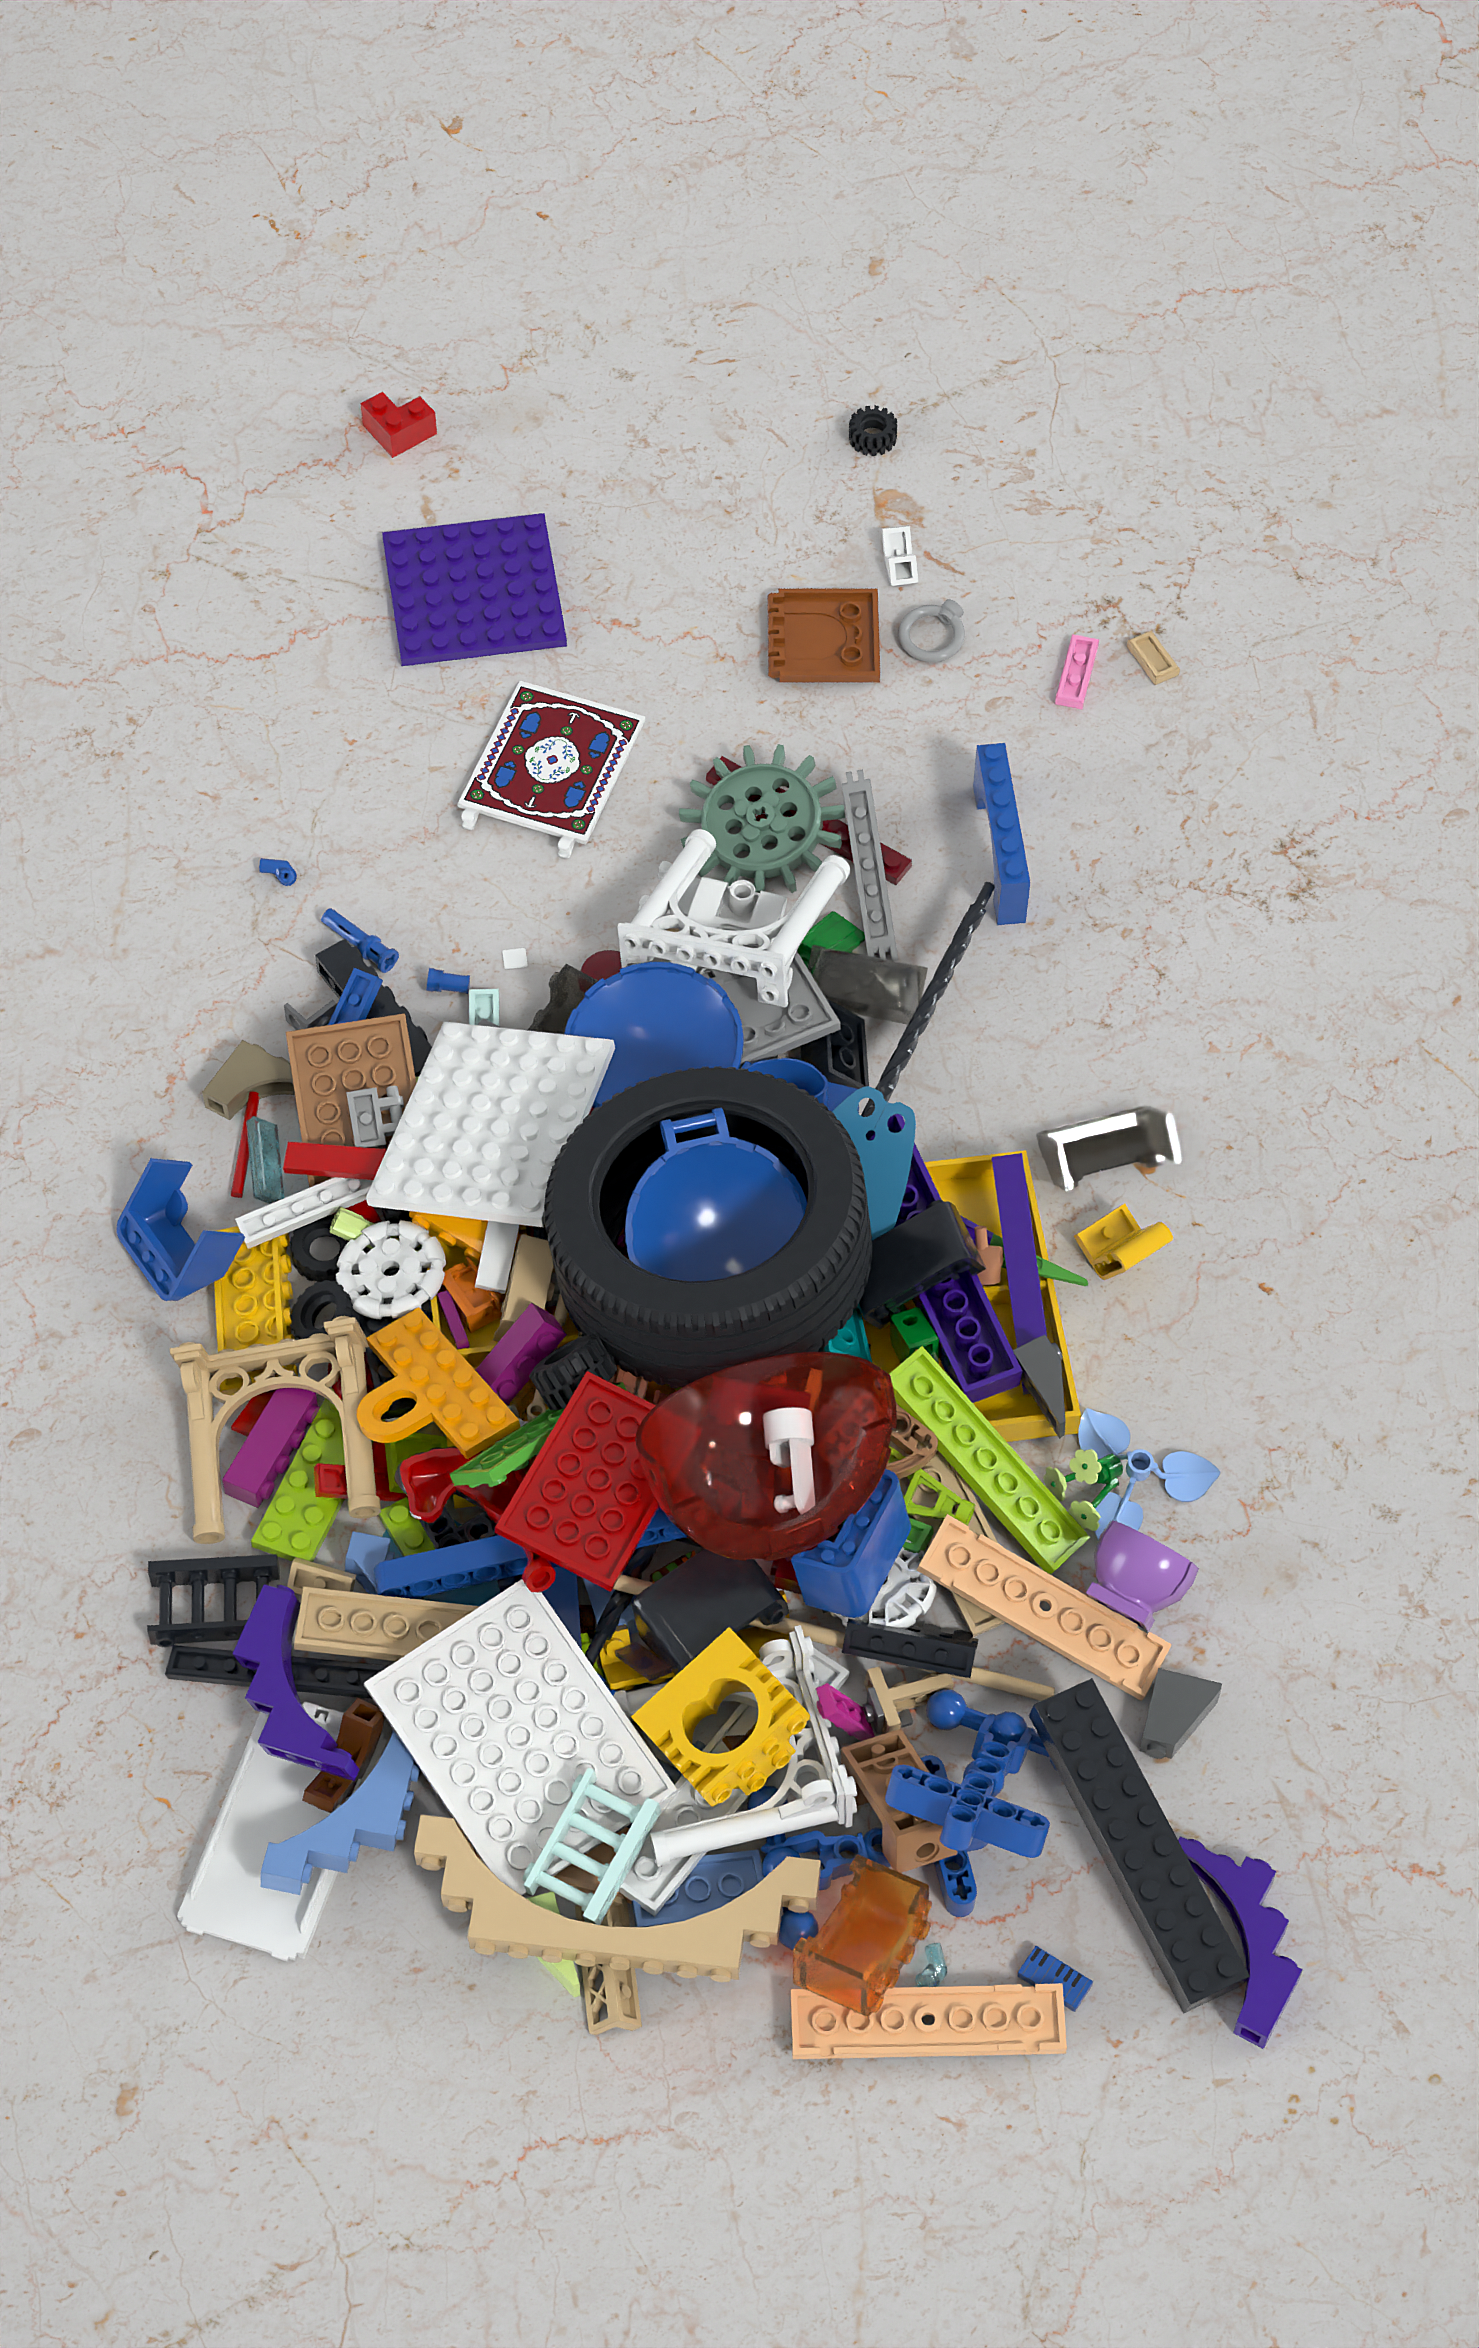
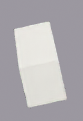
M910 526L881 528L883 553L890 585L918 583L916 555L912 554Z

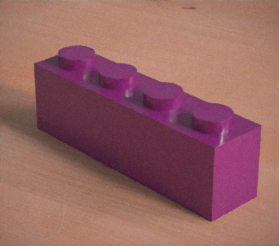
M531 1302L475 1371L508 1406L529 1381L530 1373L534 1367L552 1353L567 1334L554 1315Z
M300 1388L276 1389L222 1479L226 1495L256 1508L260 1507L264 1499L268 1500L275 1487L274 1482L279 1473L283 1474L286 1471L290 1462L289 1456L294 1448L298 1449L302 1444L305 1436L304 1431L309 1423L312 1424L320 1409L315 1392Z

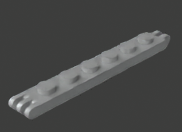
M862 769L857 770L859 781H853L852 771L846 772L847 783H842L868 960L869 965L872 966L876 963L874 954L880 955L881 964L887 963L885 952L891 951L890 955L893 962L898 961L871 781L870 779H864Z

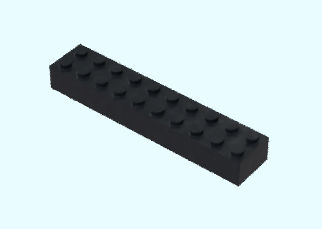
M1093 1678L1034 1704L1029 1718L1182 2012L1186 2013L1242 1986L1250 1975Z

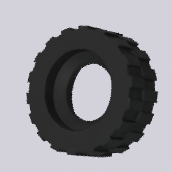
M334 1214L293 1231L294 1235L290 1240V1249L294 1267L298 1269V1273L301 1276H305L311 1282L336 1281V1274L340 1269L337 1266V1262L342 1250L349 1241L330 1233V1226L335 1217ZM326 1236L336 1239L340 1245V1250L333 1259L320 1261L311 1255L310 1246L315 1239Z
M318 1281L313 1286L306 1288L302 1295H299L296 1304L293 1305L292 1315H290V1326L297 1338L300 1340L307 1339L311 1335L318 1333L328 1335L324 1326L317 1329L314 1323L319 1312L330 1303H334L337 1306L335 1314L330 1321L339 1316H348L351 1318L355 1317L357 1322H359V1313L353 1309L350 1295L343 1290L344 1287L338 1285L336 1281Z

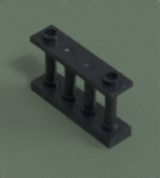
M277 1554L148 1561V1575L151 1586L159 1588V1625H147L151 1645L171 1647L181 1643L239 1640L247 1620H237V1584L239 1582L254 1581L256 1583L257 1601L264 1584L269 1586V1582L272 1580H280ZM222 1583L224 1584V1621L204 1622L205 1586L207 1584ZM175 1586H192L191 1623L172 1624V1588Z

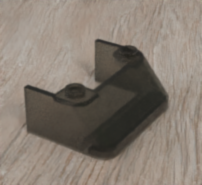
M1151 1106L1135 1107L1044 1130L1036 1134L1039 1149L1053 1184L1066 1191L1079 1186L1078 1181H1081L1083 1176L1135 1162L1146 1163V1167L1151 1168L1163 1165V1160L1165 1159L1173 1162L1181 1161L1172 1114Z

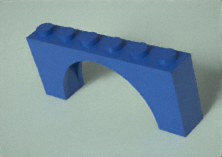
M1005 743L977 745L973 790L977 809H986L988 815L995 886L993 904L997 925L1026 923L1030 877Z

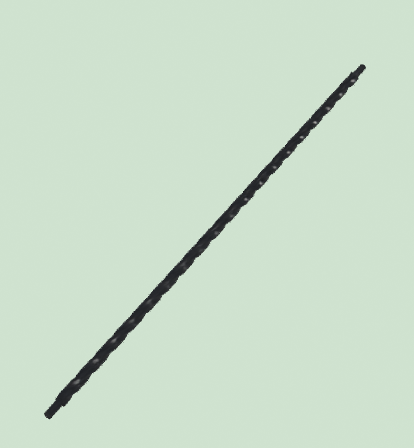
M991 882L984 883L976 901L970 905L969 910L964 915L951 944L935 971L933 979L927 986L914 1015L900 1038L896 1050L880 1077L875 1089L883 1094L887 1102L899 1081L901 1071L907 1066L916 1049L919 1036L925 1031L935 1012L937 1001L943 996L949 985L955 966L961 961L971 942L972 933L977 929L986 913L985 906L995 889L994 884ZM869 1098L861 1114L862 1117H868L874 1112L875 1103L872 1099ZM708 1413L705 1414V1417L716 1418ZM697 1440L678 1474L684 1480L687 1488L693 1481L704 1459L705 1450L711 1443ZM660 1543L636 1548L622 1575L641 1579L643 1571L650 1564ZM615 1590L611 1595L598 1621L594 1637L584 1654L592 1666H594L606 1640L610 1641L619 1624L621 1614L629 1605L634 1594Z

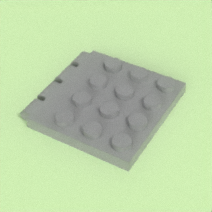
M797 951L790 965L793 969L790 987L787 990L788 1005L786 1007L758 1002L757 980L754 977L715 969L711 970L712 979L727 992L729 999L737 1008L741 1019L744 1047L739 1069L742 1068L745 1061L752 1062L753 1064L767 1060L840 1030L839 1019ZM707 973L701 974L708 979L710 978Z

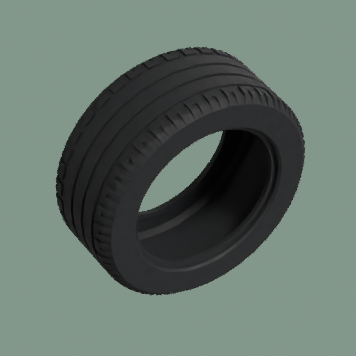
M709 1066L697 1069H694V1067L688 1068L685 1071H682V1069L675 1070L672 1073L666 1072L659 1077L653 1076L647 1081H640L634 1087L629 1086L625 1088L624 1092L616 1093L612 1096V1099L602 1102V1106L595 1108L591 1115H587L583 1119L582 1124L577 1125L573 1134L569 1135L567 1143L562 1145L560 1153L555 1159V1165L552 1166L544 1203L546 1233L560 1293L569 1317L577 1330L582 1333V1336L597 1335L615 1365H619L621 1370L630 1372L635 1377L642 1376L645 1381H654L661 1386L668 1384L670 1388L682 1387L684 1390L697 1388V1391H704L705 1388L710 1389L713 1375L756 1382L762 1379L766 1381L775 1374L779 1376L785 1373L787 1369L792 1370L796 1368V1364L804 1363L810 1356L817 1354L819 1348L829 1344V1341L837 1336L838 1330L844 1328L847 1320L853 1315V1310L857 1308L864 1293V1287L867 1285L872 1261L871 1226L862 1164L854 1142L840 1120H837L835 1114L829 1111L823 1103H819L816 1097L809 1095L804 1089H798L797 1085L787 1083L782 1078L775 1079L770 1074L763 1075L760 1071L750 1072L745 1068L736 1070V1067L721 1068V1066H715L714 1068H709ZM722 1107L730 1137L759 1145L779 1158L778 1160L797 1179L807 1200L806 1210L797 1230L789 1241L772 1257L754 1268L727 1278L710 1281H683L659 1276L638 1267L624 1257L615 1246L625 1225L628 1203L635 1186L651 1164L666 1153L660 1121L670 1119L673 1122L711 1113L712 1109ZM714 1125L677 1133L675 1138L677 1143L716 1135Z

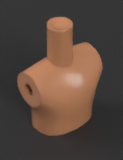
M986 1226L974 1227L975 1245L987 1268L978 1273L977 1276L982 1285L997 1284L1001 1281L1000 1272L1004 1258L1002 1246L988 1245Z

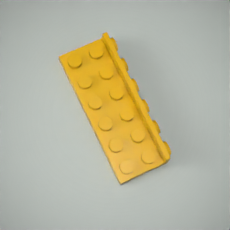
M238 1226L216 1230L219 1232L240 1233ZM289 1233L249 1249L243 1241L224 1277L214 1282L218 1352L223 1349L242 1350L247 1349L253 1344L271 1345L277 1344L283 1339H295L293 1334H291L290 1315H292L293 1310L290 1307L289 1299H293V1289L290 1281H288V1273L292 1271L291 1261L286 1251V1247L290 1246ZM296 1364L282 1366V1368L288 1371H294L298 1376ZM265 1369L246 1372L251 1378L252 1384L256 1382L254 1377L261 1375ZM240 1377L225 1379L219 1386L220 1392L230 1396L234 1395L241 1389L243 1379Z

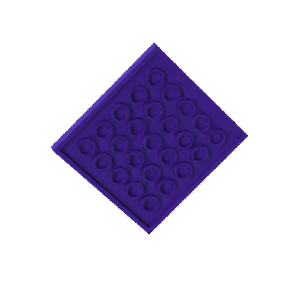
M545 513L382 532L401 666L567 646Z

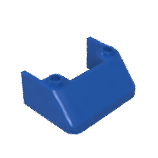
M150 1158L118 1219L117 1236L159 1297L164 1301H179L223 1278L245 1236L243 1233L203 1230L195 1244L181 1225L188 1211V1203L180 1190L193 1165L188 1161Z

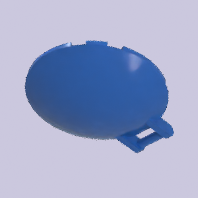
M670 962L634 964L619 969V973L612 975L606 980L603 978L584 994L585 997L577 1008L573 1009L564 1035L614 1040L615 1050L592 1107L594 1109L601 1107L602 1102L612 1099V1096L616 1093L624 1092L625 1088L629 1086L634 1087L640 1081H647L653 1076L659 1077L666 1072L672 1073L675 1070L682 1069V1071H685L688 1068L694 1067V1069L706 1066H709V1068H714L715 1066H721V1068L736 1067V1070H738L744 1047L741 1019L737 1008L729 999L727 992L712 978L708 979L696 973L695 969Z
M722 1107L712 1109L711 1113L673 1122L670 1119L660 1121L666 1153L655 1160L644 1172L629 1200L624 1226L628 1259L638 1267L666 1278L683 1281H710L743 1273L760 1265L776 1254L797 1230L807 1206L806 1197L795 1176L778 1160L779 1158L759 1145L730 1137ZM714 1125L716 1135L681 1143L676 1142L675 1134Z

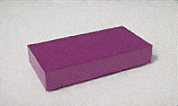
M447 1290L438 1293L437 1296L456 1348H470L467 1335L450 1293Z

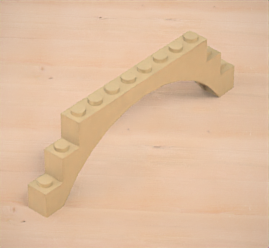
M420 1815L414 1849L417 1865H421L422 1868L431 1871L445 1868L441 1888L443 1907L459 1913L467 1912L468 1909L472 1910L467 1937L470 1949H474L479 1954L492 1955L494 1952H502L518 1959L537 1956L552 1963H558L564 1959L575 1961L578 1965L586 1967L595 1966L597 1963L609 1965L610 1968L620 1971L628 1970L631 1967L640 1968L646 1973L655 1975L662 1974L665 1971L677 1973L678 1976L683 1978H696L697 1975L708 1976L717 1982H729L731 1979L739 1980L744 1941L762 1948L769 1947L770 1944L778 1945L782 1907H788L789 1910L797 1913H806L808 1910L816 1911L821 1875V1860L787 1856L754 1888L721 1908L685 1921L651 1927H606L561 1916L533 1904L502 1883L476 1856L454 1818Z

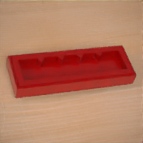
M317 1463L314 1466L316 1497L348 1499L345 1465ZM374 1467L376 1496L380 1498V1501L397 1502L405 1497L408 1499L405 1493L390 1492L388 1470L386 1467Z

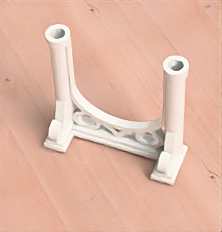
M702 829L692 831L685 841V847L631 923H619L617 926L622 968L634 964L652 962L654 957L754 977L757 980L758 1002L786 1007L788 1005L787 990L790 987L793 969L790 967L800 943L837 887L842 885L850 874L849 864L840 856L830 855L826 857L789 913L773 924L751 930L714 929L692 921L678 908V901L716 848V841L709 832ZM670 910L671 915L665 916L667 911ZM680 928L681 931L671 932L666 931L665 929ZM753 943L761 946L759 948L744 947V945Z
M801 1625L795 1626V1631L789 1632V1641L777 1639L764 1644L759 1650L761 1658H758L810 1714L808 1720L809 1728H804L798 1734L790 1737L789 1743L796 1752L791 1756L782 1785L773 1797L754 1809L650 1833L651 1848L657 1867L670 1864V1860L832 1821H838L839 1825L845 1823L846 1828L853 1826L852 1813L857 1812L854 1797L857 1796L853 1776H847L845 1765L838 1764L836 1756L840 1755L836 1736L830 1737L828 1728H831V1721L823 1719L818 1711L816 1702L819 1701L816 1688L820 1687L819 1681H813L811 1673L814 1672V1664L811 1657L814 1656V1650L810 1636L804 1637ZM667 1683L625 1692V1690L616 1691L613 1697L630 1722L634 1720L631 1716ZM752 1692L732 1693L723 1700L745 1703L758 1709L756 1697ZM815 1745L820 1763L811 1759H803L805 1751L810 1746ZM803 1772H813L818 1776L819 1780L813 1781L803 1788L799 1787L795 1782L797 1777ZM790 1793L797 1798L795 1801L782 1805Z

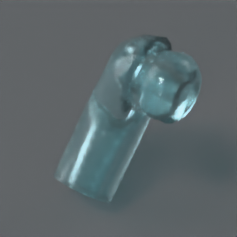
M932 1943L925 1947L928 1965L923 1970V1973L917 1974L915 1978L917 1987H938L947 1975V1966L941 1944Z

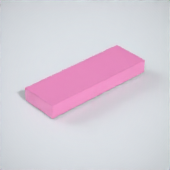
M1072 634L1055 704L1083 709L1099 646V639Z

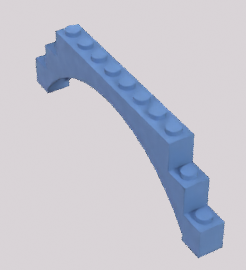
M352 1532L345 1558V1572L355 1574L356 1580L368 1594L377 1595L374 1567L380 1562L394 1559L395 1552L390 1551V1538ZM423 1596V1597L414 1598V1599L423 1600V1599H424V1596ZM394 1730L377 1765L364 1783L345 1803L325 1819L304 1832L278 1844L268 1843L261 1869L260 1887L300 1895L303 1883L309 1884L313 1867L347 1873L350 1861H357L360 1845L394 1852L397 1840L403 1841L407 1821L402 1820L404 1810L410 1811L413 1803L414 1791H409L411 1782H418L420 1768Z

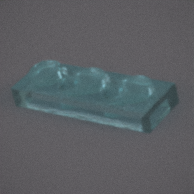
M253 1116L246 1122L253 1197L272 1204L285 1198L278 1127L274 1123Z

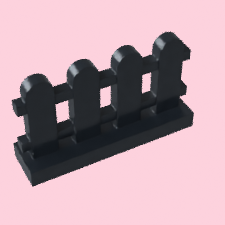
M848 1618L842 1653L971 1678L979 1639L973 1638L970 1632L956 1630L953 1634L941 1632V1628L933 1624H923L922 1628L910 1626L906 1629H900Z

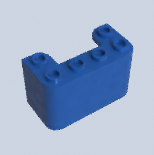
M845 1458L839 1473L841 1479L848 1483V1494L853 1496L855 1504L835 1542L819 1538L817 1547L812 1550L804 1551L803 1548L798 1547L791 1561L805 1605L846 1617L857 1618L865 1615L874 1603L910 1533L911 1523L898 1476L894 1472Z

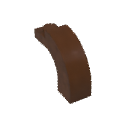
M357 1698L342 1717L336 1748L352 1755L351 1759L359 1768L355 1781L320 1771L304 1790L302 1801L332 1813L339 1805H342L350 1798L357 1780L363 1778L370 1764L383 1729L385 1716L378 1706Z

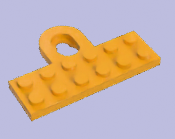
M419 1307L366 1338L370 1349L395 1376L393 1379L369 1392L358 1405L357 1420L362 1433L367 1438L380 1443L396 1442L434 1421L464 1457L469 1459L521 1427L519 1419ZM411 1398L417 1402L410 1412L391 1422L381 1420L382 1414L388 1411L390 1405L395 1400Z

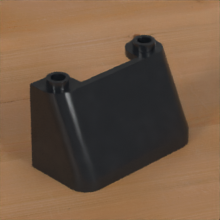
M942 1199L933 1201L926 1207L925 1211L872 1240L871 1269L858 1308L864 1320L876 1328L882 1329L890 1324L891 1312L895 1314L901 1312L900 1305L950 1277L953 1280L959 1279L958 1273L968 1270L972 1276H975L987 1269L954 1204L949 1201L944 1202Z
M731 1533L720 1537L638 1594L632 1604L641 1640L675 1675L684 1669L727 1628L730 1627L734 1633H737L757 1618L763 1625H775L789 1614L788 1604L745 1545L736 1535Z

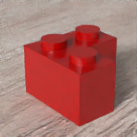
M384 392L360 403L363 426L392 458L437 434L435 411L421 396L400 407H397Z

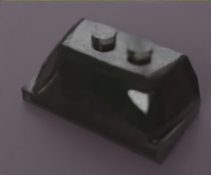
M812 945L808 970L825 998L856 1015L908 1025L922 998L928 971L927 967Z

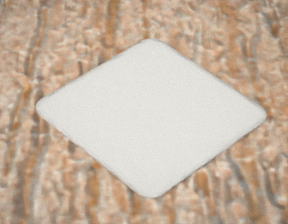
M525 948L502 951L505 969L528 966Z

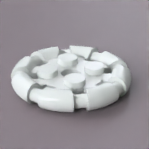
M400 1220L399 1223L390 1224L389 1221H383L363 1229L361 1231L362 1234L357 1239H351L339 1256L337 1266L340 1269L336 1274V1282H338V1285H342L344 1287L343 1290L350 1295L353 1309L373 1319L381 1320L382 1317L388 1316L397 1319L418 1307L421 1309V1305L425 1301L434 1298L445 1277L443 1267L446 1265V1258L440 1242L436 1237H431L428 1230L426 1231L423 1227L410 1221ZM390 1236H399V1241L395 1238H390ZM370 1244L373 1249L366 1254L363 1249ZM421 1244L422 1249L416 1252L414 1249ZM392 1266L399 1267V1271L395 1275H384L387 1268ZM422 1268H430L426 1273H422ZM352 1270H360V1274L352 1275L351 1273ZM416 1289L419 1290L416 1294H414V1295L411 1294V1293H413ZM365 1290H367V1292L369 1293L367 1295H361ZM384 1298H393L391 1304H384Z
M902 1547L886 1577L887 1582L882 1585L874 1603L865 1615L851 1618L830 1612L831 1615L841 1618L844 1626H847L848 1618L900 1629H906L915 1624V1618L919 1615H925L929 1610L937 1588L931 1578L916 1570L925 1552L920 1551L919 1554L904 1550V1547ZM907 1557L908 1560L904 1562L901 1558ZM910 1579H918L920 1582L911 1583ZM905 1600L911 1604L907 1609L901 1605ZM872 1614L875 1616L885 1614V1618H872Z

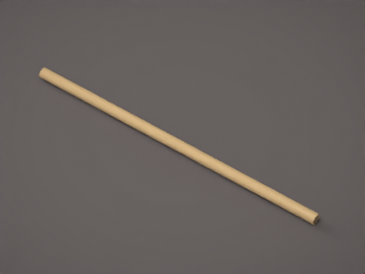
M621 1574L613 1589L638 1595L653 1583ZM786 1617L775 1625H763L758 1618L748 1624L789 1635V1632L795 1631V1626L801 1625L804 1637L810 1636L811 1641L843 1649L844 1632ZM974 1666L971 1678L951 1675L955 1679L1039 1701L1054 1696L1055 1691L1054 1687ZM924 1670V1671H928V1672H932V1673H938V1674H940V1675H941V1674H945V1673H939V1672Z

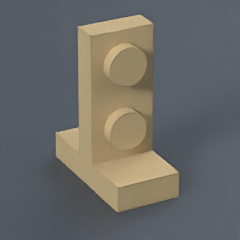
M880 1666L867 1669L864 1685L867 1691L871 1687H874L884 1713L882 1732L886 1734L900 1729L901 1721L897 1712L926 1705L930 1696L942 1689L952 1690L954 1683L950 1674L939 1675L938 1673H931L919 1681L912 1683L902 1681L888 1689Z

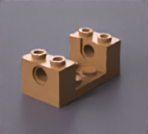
M902 1729L841 1748V1765H845L847 1776H853L857 1790V1796H854L856 1806L870 1803L882 1822V1852L896 1875L957 1855L956 1850L945 1847L939 1840L943 1826L889 1806L885 1801L886 1791L895 1766L908 1765L930 1773Z

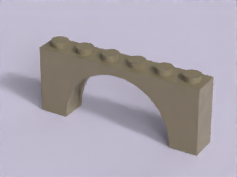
M242 1040L202 1091L205 1108L228 1120H231L235 1114L246 1106L249 1092L259 1093L260 1099L274 1095H295L290 1062L283 1057H275L267 1053L264 1048L257 1044L252 1045Z

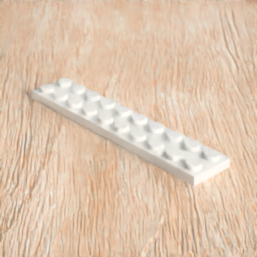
M813 1648L814 1656H811L814 1664V1672L811 1673L813 1681H819L820 1686L828 1683L839 1690L848 1679L849 1671ZM741 1703L703 1749V1752L712 1754L729 1752L730 1750L723 1743L722 1739L730 1735H745L757 1722L758 1709ZM807 1721V1724H806V1726H805L804 1728H808V1727H809L808 1721ZM682 1775L675 1783L677 1793L659 1804L662 1812L650 1833L739 1813L748 1802L752 1793L746 1796L741 1789H733L727 1800L715 1806H710ZM648 1836L618 1892L631 1901H636L644 1910L656 1916L666 1901L670 1899L675 1890L679 1888L708 1851L670 1860V1864L657 1867L651 1848L650 1836Z

